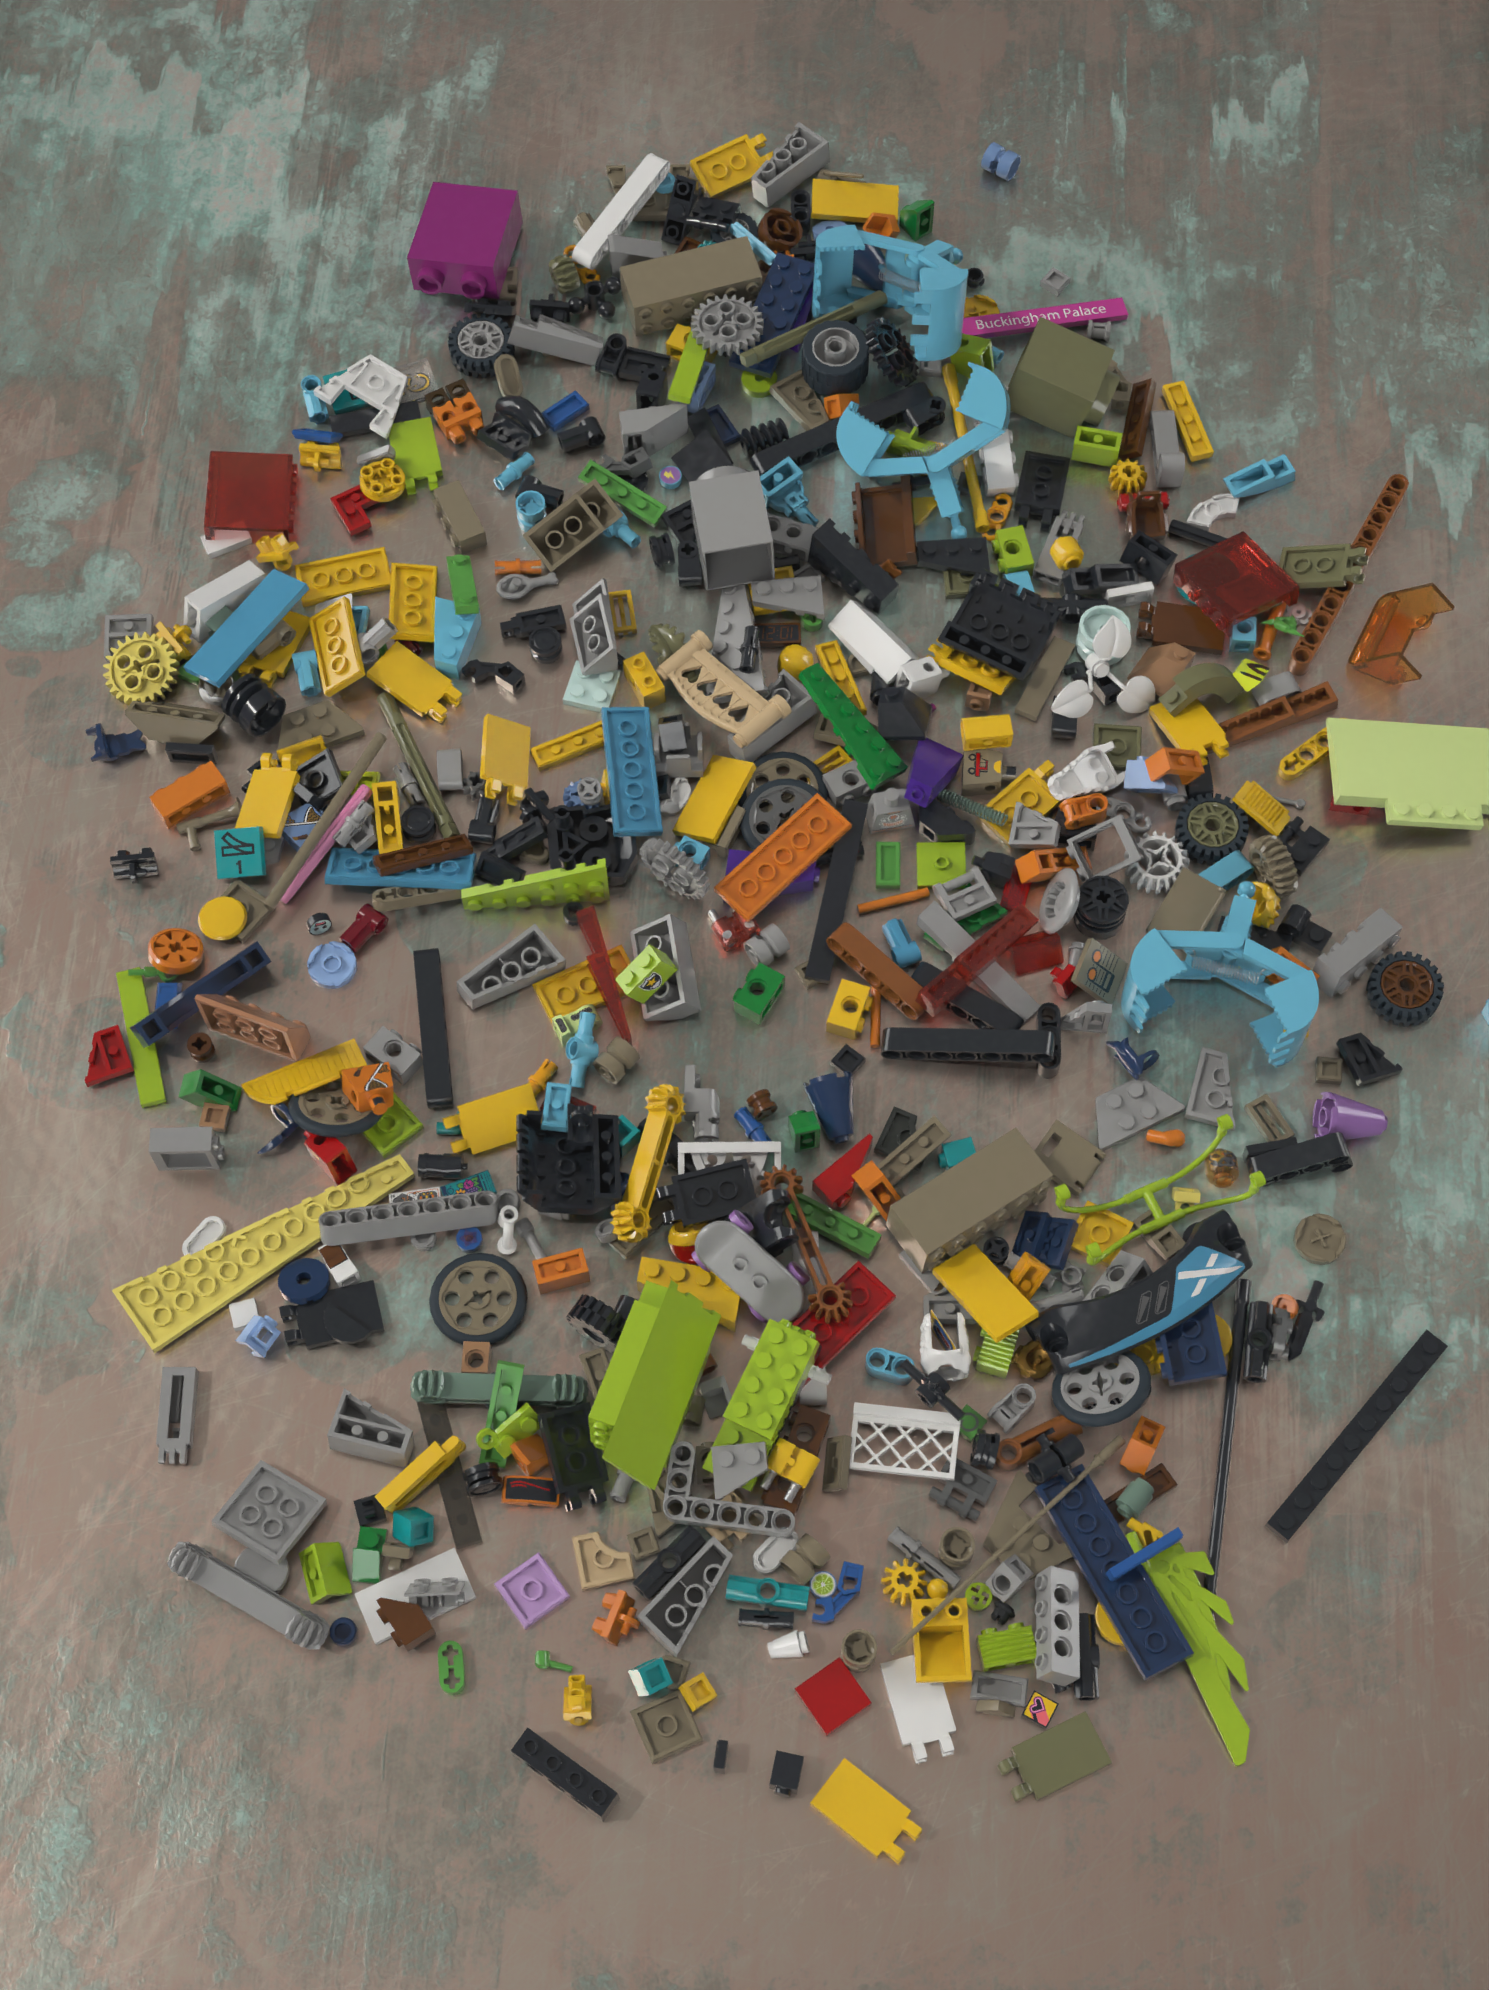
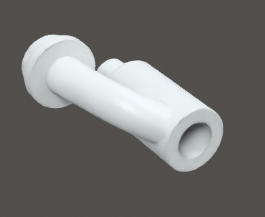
M511 1205L504 1206L498 1217V1224L503 1228V1237L499 1239L497 1248L504 1255L514 1253L517 1248L513 1233L514 1225L518 1218V1211Z

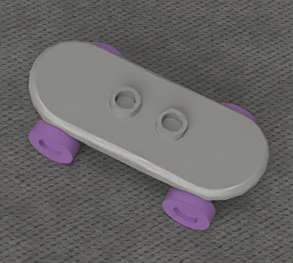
M734 1210L729 1215L731 1222L715 1221L702 1228L696 1237L695 1250L691 1254L694 1261L707 1272L712 1271L748 1304L750 1311L763 1323H767L769 1319L779 1322L782 1318L792 1321L798 1317L805 1303V1293L802 1286L810 1280L807 1272L799 1264L791 1261L785 1268L748 1235L753 1229V1225L738 1210Z

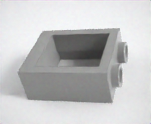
M1122 814L1067 840L1069 844L1066 847L1067 852L1072 860L1076 858L1079 865L1077 872L1082 882L1095 876H1109L1144 859ZM1115 826L1130 858L1093 875L1078 843Z
M213 1127L150 1128L149 1153L159 1171L220 1169V1160L225 1158L224 1145L220 1144L219 1135L216 1136Z

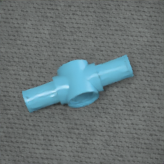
M621 511L623 516L604 530L603 533L608 538L612 536L621 538L632 549L636 548L641 542V537L629 528L628 519Z
M580 1012L577 1034L571 1037L566 1045V1056L568 1059H571L570 1063L572 1064L569 1085H572V1087H585L587 1067L590 1066V1063H593L599 1054L598 1043L594 1041V1036H592L596 1017L594 1013Z

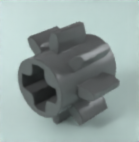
M470 771L468 778L462 779L465 786L463 792L464 795L470 794L472 801L485 796L486 780L480 778V772Z

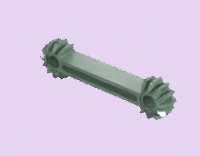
M433 1369L418 1371L414 1373L410 1383L411 1397L417 1402L432 1405H442L444 1403L490 1404L495 1374L450 1373ZM566 1373L563 1375L556 1374L555 1376L523 1375L517 1405H524L527 1402L532 1406L567 1408L587 1402L588 1382L581 1376H576L575 1374L568 1375Z

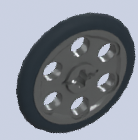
M790 778L776 779L764 783L747 797L742 806L746 811L740 823L743 838L749 847L755 850L782 825L781 817L784 819L787 816L791 817L816 793L820 796L822 794L813 786ZM786 793L794 795L795 799L791 803H784L781 797ZM764 802H768L773 808L769 812H762L759 806ZM766 824L770 827V831L767 834H760L756 830L757 827Z

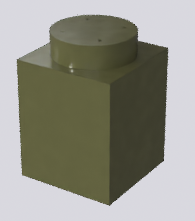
M1040 317L1008 385L1007 392L1010 398L1011 411L1073 439L1076 435L1077 426H1081L1083 421L1097 427L1111 402L1120 380L1119 375L1107 370L1115 350Z

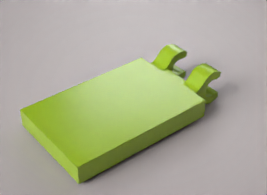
M431 417L393 423L389 440L390 445L396 452L394 463L405 474L407 494H417L414 481L428 479L430 491L439 488L437 477L443 476Z

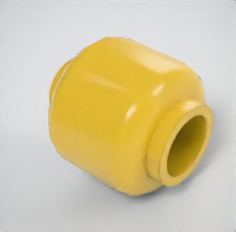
M1072 536L1057 538L1050 548L1052 559L1058 569L1067 571L1069 568H1078L1084 558L1083 550Z

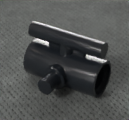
M1045 1433L1037 1437L1036 1440L1042 1447L1040 1449L1041 1453L1027 1462L1029 1470L1026 1473L1027 1480L1031 1483L1035 1480L1043 1483L1055 1474H1058V1476L1062 1475L1067 1484L1074 1480L1076 1476L1070 1468L1072 1466L1070 1464L1085 1453L1081 1441L1074 1434H1068L1056 1443L1053 1440L1050 1441Z

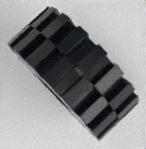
M587 1294L580 1296L566 1316L567 1321L570 1322L573 1328H576L579 1334H582L585 1339L590 1340L597 1347L604 1346L605 1351L607 1352L608 1350L611 1354L615 1351L627 1320L619 1312L614 1311V1308L611 1306H607L603 1301H598L595 1297H590Z

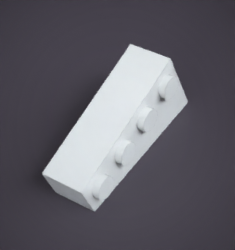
M973 419L974 427H977L978 425L983 423L981 421ZM1008 428L1005 433L979 449V461L985 465V467H982V476L986 497H995L999 493L1013 495L1015 487L1019 484L1018 474L1013 471V465L1016 464L1015 452L1011 451L1010 444L1013 443L1012 430H1008Z

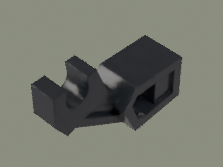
M478 659L469 661L462 668V674L465 676L470 672H475L472 675L474 683L487 678V676L496 677L497 684L512 694H515L525 684L524 674L509 661L500 664L480 662Z
M1073 662L1064 666L1066 676L1070 673H1075L1071 675V682L1076 680L1088 682V675L1086 674L1088 669L1083 662ZM1092 675L1093 692L1103 705L1106 706L1117 701L1121 688L1107 675L1101 678Z

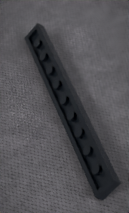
M1426 1329L1266 1523V1527L1286 1543L1290 1540L1448 1346Z

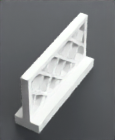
M854 1402L849 1469L954 1481L961 1420L957 1421L949 1412ZM858 1424H870L875 1432L863 1440L858 1434ZM889 1427H896L902 1435L890 1443L882 1432ZM915 1430H923L928 1438L916 1446L908 1435ZM941 1433H952L953 1442L943 1449L935 1438ZM879 1435L887 1446L875 1455L867 1444ZM858 1439L861 1443L856 1446V1440ZM903 1439H906L914 1449L902 1458L894 1446ZM932 1441L940 1453L931 1460H928L921 1452V1449ZM863 1447L872 1456L866 1463L854 1462L855 1453ZM952 1449V1453H951V1457H950V1456L947 1454V1452H949V1451ZM891 1450L899 1461L892 1466H884L879 1458ZM915 1453H918L925 1462L919 1469H911L905 1462ZM944 1455L950 1463L949 1473L938 1472L932 1464Z

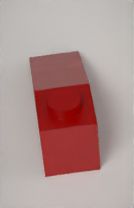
M870 1133L812 1181V1190L829 1208L833 1210L837 1207L843 1208L851 1200L852 1193L857 1184L851 1175L865 1165L873 1142V1136Z

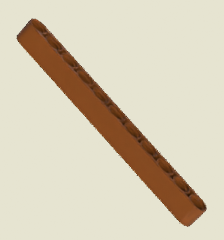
M1394 474L1388 479L1351 545L1353 549L1358 547L1366 548L1365 555L1369 556L1368 563L1404 500L1409 482L1401 474ZM1367 565L1362 566L1361 574L1364 572ZM1346 581L1344 587L1327 588L1302 633L1305 637L1300 636L1292 651L1288 669L1293 675L1302 676L1309 671L1356 584Z

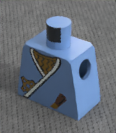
M306 803L288 814L282 836L297 852L329 804L320 811H317L311 804Z

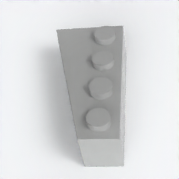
M534 924L457 981V992L473 1010L565 970L566 959L537 925Z

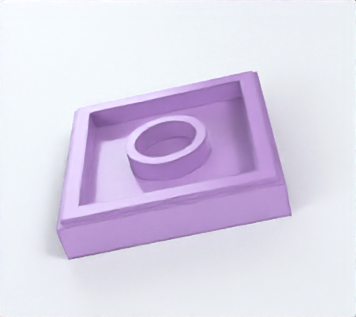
M539 1552L494 1583L524 1629L533 1625L570 1598V1595Z

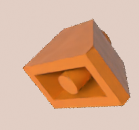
M871 1160L851 1176L887 1222L890 1205L900 1200L901 1197L886 1176Z
M1141 1415L1120 1464L1125 1466L1130 1472L1145 1475L1166 1427Z
M538 1433L510 1445L514 1461L527 1476H537L549 1466L544 1442Z

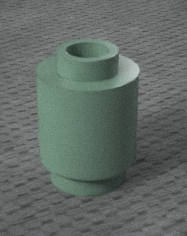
M1141 1478L1131 1481L1116 1500L1117 1511L1127 1519L1131 1517L1137 1519L1153 1499L1154 1488Z

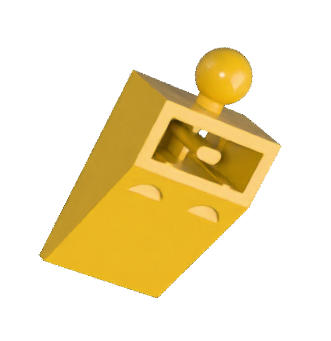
M935 1578L928 1583L927 1593L932 1599H912L910 1607L911 1629L915 1628L926 1617L922 1613H931L946 1599L945 1597L949 1589L943 1579ZM954 1598L912 1637L916 1683L972 1682L967 1598ZM949 1612H959V1614L953 1616Z

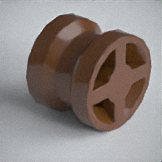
M197 1032L189 1037L187 1048L194 1061L199 1063L210 1061L215 1055V1047L209 1035Z
M768 1089L759 1090L746 1100L748 1106L753 1108V1115L756 1120L765 1119L778 1109L776 1103L771 1101V1094Z

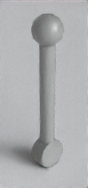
M1273 796L1278 802L1295 805L1298 809H1303L1306 804L1303 799L1296 801Z

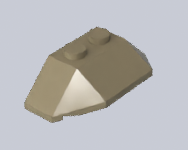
M132 701L125 710V715L149 740H154L161 744H166V742L199 744L216 731L225 719V714L211 709L165 702L148 701L142 703L141 701Z

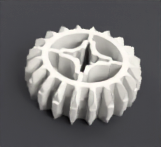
M1155 830L1152 836H1149L1147 832L1143 834L1142 838L1137 836L1135 841L1144 857L1140 861L1146 868V871L1140 867L1138 862L1126 867L1125 875L1131 876L1130 884L1138 883L1137 889L1139 890L1144 887L1147 894L1151 890H1155L1156 895L1160 894L1161 890L1167 894L1183 867L1189 869L1187 866H1189L1190 860L1187 858V850L1182 849V842L1175 843V836L1170 839L1166 838V832L1162 836H1158ZM1127 851L1124 853L1125 860L1130 858ZM1167 855L1173 860L1175 866H1173L1171 864L1172 862L1167 859Z

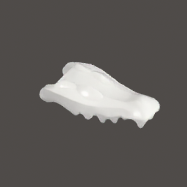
M1113 741L1084 750L1062 771L1052 775L1048 779L1047 785L1053 797L1058 801H1064L1075 796L1107 792L1124 782L1125 771L1117 775L1106 755L1107 752L1116 748Z

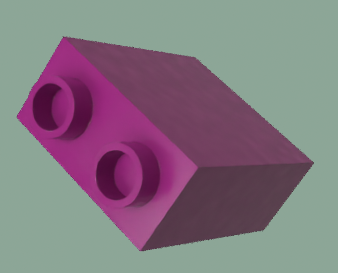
M433 182L407 256L413 289L421 290L430 295L448 293L464 295L470 299H480L482 297L499 299L523 224L518 190Z

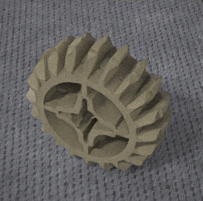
M1269 834L1261 836L1250 843L1248 858L1255 868L1253 874L1256 880L1269 884L1280 899L1287 898L1296 892L1299 877L1296 874L1295 861L1292 860L1291 853L1288 852L1287 846L1283 845L1282 840L1278 839L1275 835Z

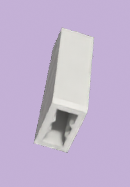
M248 560L186 595L184 625H188L191 628V636L198 642H201L209 635L208 632L211 631L205 625L207 620L225 605L232 611L236 610L263 581L265 573L262 569Z

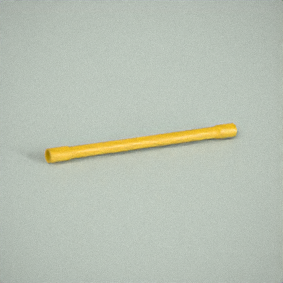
M948 363L942 367V372L948 390L957 436L960 438V435L962 437L968 433L964 414L956 411L961 397L955 365ZM971 454L962 461L973 507L976 531L978 533H985L989 531L990 526L983 504L974 457Z

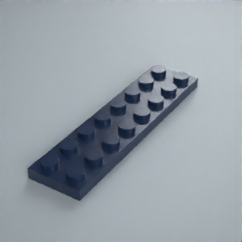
M1083 1464L1071 1469L1076 1477L1085 1470ZM1088 1474L1047 1513L1144 1681L1192 1657L1194 1652L1142 1564L1115 1581H1110L1106 1575L1110 1568L1135 1553ZM1062 1475L1056 1476L1035 1487V1492L1045 1507L1070 1483L1067 1484Z

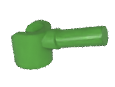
M539 1650L535 1654V1665L539 1669L556 1668L569 1673L572 1671L573 1666L550 1660L549 1651Z

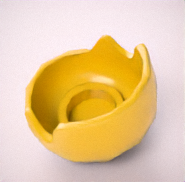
M788 645L781 651L778 657V673L785 669L797 681H800L798 677L800 672L813 665L812 653L801 645Z

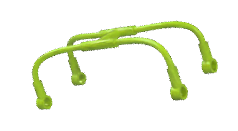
M1228 1114L1217 1117V1136L1195 1161L1178 1173L1123 1195L1120 1199L1094 1206L1070 1207L1065 1205L1066 1200L1071 1198L1067 1185L1062 1184L1054 1188L1056 1205L1060 1210L1067 1213L1097 1212L1144 1198L1155 1218L1124 1236L1103 1252H1101L1097 1242L1085 1246L1087 1252L1086 1261L1090 1266L1097 1265L1119 1247L1141 1234L1146 1235L1185 1218V1215L1196 1211L1246 1200L1258 1193L1260 1187L1266 1185L1264 1175L1261 1171H1257L1249 1175L1251 1183L1249 1191L1246 1193L1197 1204L1185 1209L1180 1208L1164 1215L1153 1193L1167 1188L1169 1184L1194 1170L1208 1157L1209 1153L1217 1148L1228 1130L1234 1126Z

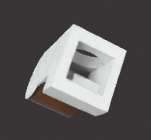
M324 1244L318 1247L327 1265L326 1267L339 1288L353 1285L361 1280L356 1267L341 1245L328 1246Z

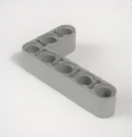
M679 1441L674 1444L670 1453L663 1501V1511L670 1522L775 1537H788L794 1532L796 1527L795 1517L789 1510L691 1497L696 1453L689 1442ZM682 1449L691 1452L690 1458L686 1461H679L676 1458L677 1453ZM683 1476L687 1479V1483L682 1488H675L672 1485L674 1478ZM671 1504H682V1512L679 1515H671L668 1511ZM701 1506L710 1509V1514L705 1519L695 1516L696 1510ZM726 1510H734L737 1513V1517L733 1522H725L722 1519V1515ZM754 1513H759L764 1517L763 1523L759 1526H753L749 1523V1518ZM780 1517H787L791 1521L790 1526L785 1530L779 1529L775 1524Z

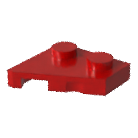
M118 1024L94 1033L92 1040L93 1049L88 1060V1074L85 1076L87 1087L134 1071Z

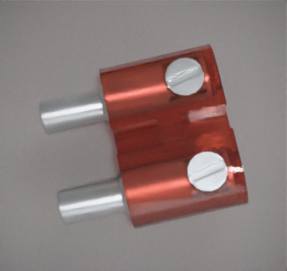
M715 909L708 911V915L713 922L711 929L726 952L741 947L742 942H746L754 935L760 936L761 928L754 918L748 923L735 910L729 918L727 916L720 918Z

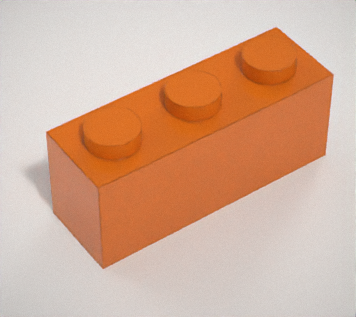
M209 761L206 764L199 765L186 776L177 778L174 783L167 787L158 789L149 798L154 810L169 829L229 794L230 791L224 777L214 763Z

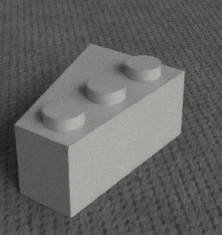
M344 1388L327 1434L330 1449L406 1468L414 1447L413 1431L387 1414L383 1415L366 1401L362 1402L351 1395L350 1391Z

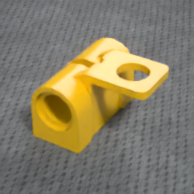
M1009 714L961 718L960 728L964 751L1011 747L1013 729Z

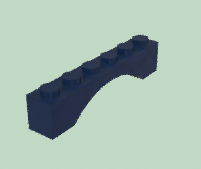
M256 941L129 1028L143 1048L148 1047L199 1011L194 999L197 994L223 995L272 961L258 941Z

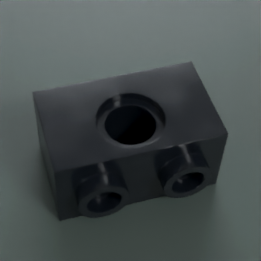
M1139 530L1128 541L1119 561L1123 564L1136 563L1137 572L1158 586L1168 575L1178 554Z

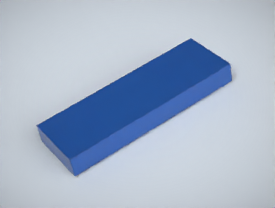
M1177 1527L1110 1568L1106 1575L1110 1581H1115L1179 1542L1183 1538V1533Z

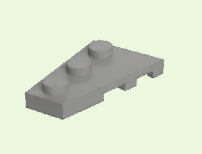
M821 575L751 581L753 606L776 611L783 609L795 611L797 615L802 616L805 614L816 615L818 619L825 620Z
M1202 1047L1184 1118L1218 1127L1217 1117L1228 1114L1234 1125L1229 1130L1234 1131L1235 1120L1233 1119L1232 1111L1233 1102L1230 1093L1227 1053Z

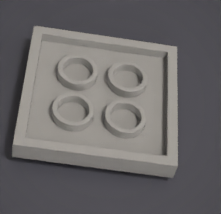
M260 1460L212 1519V1526L279 1566L327 1505V1501L324 1497Z

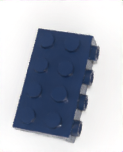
M1212 1302L1185 1322L1155 1338L1157 1353H1163L1165 1361L1160 1363L1162 1378H1168L1169 1386L1227 1376Z

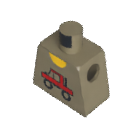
M976 749L963 752L961 796L997 794L1000 792L1001 780H1015L1016 766H1002L1003 754L1001 752L990 749Z

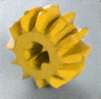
M1127 458L1125 462L1118 460L1117 464L1111 467L1108 481L1111 484V491L1118 490L1119 496L1122 493H1138L1143 491L1148 475L1145 472L1144 465H1138V460L1130 462L1129 458Z
M908 1559L903 1560V1566H900L897 1560L893 1561V1569L886 1567L884 1573L887 1577L881 1578V1583L887 1585L883 1589L884 1595L893 1593L890 1602L894 1603L897 1598H900V1605L902 1607L905 1606L906 1599H909L910 1603L912 1599H916L915 1595L923 1598L925 1593L921 1588H926L928 1582L922 1579L926 1575L925 1570L916 1572L919 1563L914 1562L909 1567ZM900 1578H903L905 1581L910 1580L909 1586L899 1585Z

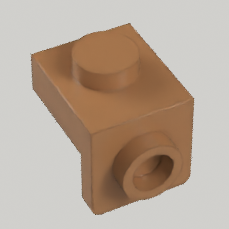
M971 682L966 695L965 707H970L976 711H988L993 692Z

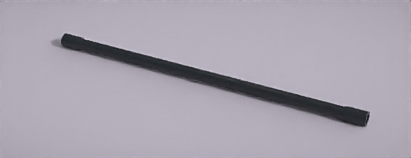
M1238 1279L1235 1286L1232 1345L1229 1352L1207 1558L1213 1568L1214 1575L1205 1574L1203 1588L1217 1595L1247 1310L1250 1304L1252 1281L1248 1279Z

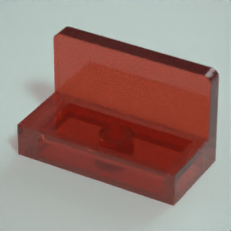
M1040 931L1006 940L1007 949L1013 955L1015 971L1018 975L1059 965L1064 962L1060 936L1057 932L1047 934L1045 931Z

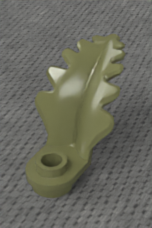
M660 623L658 625H651L650 629H648V635L651 636L649 640L656 643V645L652 646V649L661 654L657 658L659 665L686 644L683 643L685 639L684 632L675 635L676 626L670 628L669 624L663 626ZM700 671L684 672L682 677L688 678V682L694 683L698 680Z

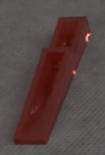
M1021 903L958 955L948 968L922 988L915 1001L934 1017L1035 926L1039 919Z
M592 905L576 912L577 923L592 953L586 956L587 967L621 1038L632 1045L630 1030L595 907Z

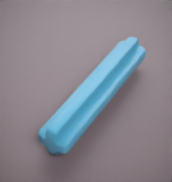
M739 222L732 223L730 225V233L736 238L747 236L753 253L771 267L776 254Z

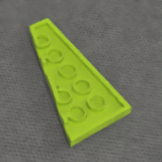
M606 858L598 859L596 865L587 867L586 863L576 864V868L567 871L563 868H557L525 875V880L514 882L513 879H507L500 886L484 884L461 889L464 909L477 911L482 908L491 907L495 909H504L507 906L526 908L531 905L540 904L552 906L556 903H569L572 901L601 903L605 900H610Z

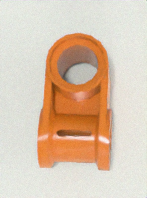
M1094 793L1062 801L1059 808L1060 811L1064 812L1066 829L1074 830L1103 822L1107 816V798L1103 794ZM1092 807H1100L1101 809L1094 810Z

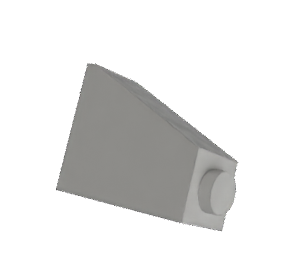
M614 234L608 235L612 277L620 279V267L667 256V252L662 251L661 242Z

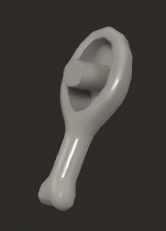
M550 572L548 575L537 578H529L521 574H510L500 579L497 583L496 591L501 597L514 600L524 597L533 588L548 584L557 585L559 580L556 572Z

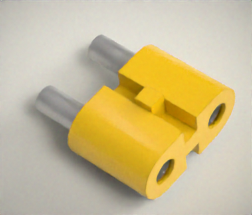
M779 1438L768 1458V1471L760 1486L768 1490L776 1475L788 1479L792 1483L783 1499L792 1503L799 1488L805 1489L820 1459L798 1448L796 1445Z

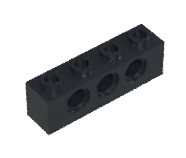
M528 1727L511 1749L516 1759L602 1822L620 1799L615 1790Z

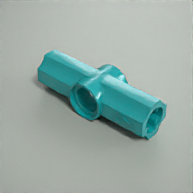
M729 1574L725 1599L759 1604L764 1608L779 1607L807 1612L810 1587L776 1582L771 1578L756 1579ZM772 1588L775 1591V1595L770 1599L763 1598L760 1594L762 1589Z

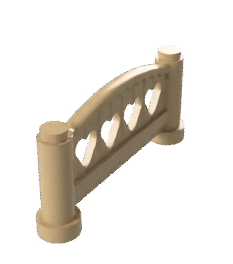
M701 630L693 633L690 636L691 640L660 664L656 670L662 682L666 680L673 682L683 699L697 713L718 727L734 733L733 740L741 748L748 746L780 718L785 719L792 713L791 707L782 696L776 694L767 701L709 653L713 648V644ZM701 669L698 680L694 683H690L688 678L682 677L684 672ZM716 682L714 692L710 696H705L704 691L697 689L700 685ZM732 695L730 704L726 709H721L719 704L713 702L715 698ZM748 708L745 719L742 722H736L735 717L729 716L731 711Z

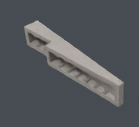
M936 901L930 904L918 916L917 925L952 956L951 961L999 1004L1018 1014L1024 1020V1024L1038 1012L1040 1005Z

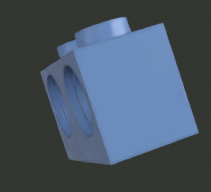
M704 361L691 403L687 404L688 412L695 413L702 409L716 382L715 364Z

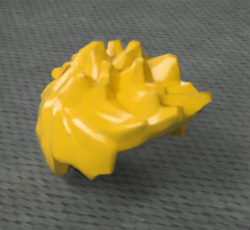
M1258 881L1252 882L1256 887V891L1251 899L1257 901L1251 922L1258 927L1263 925L1264 928H1269L1270 924L1274 925V919L1279 917L1276 910L1281 909L1279 903L1281 900L1269 884Z

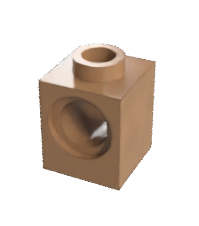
M464 1341L461 1373L490 1374L492 1360L490 1342ZM475 1359L483 1360V1364L478 1368L470 1366V1363Z

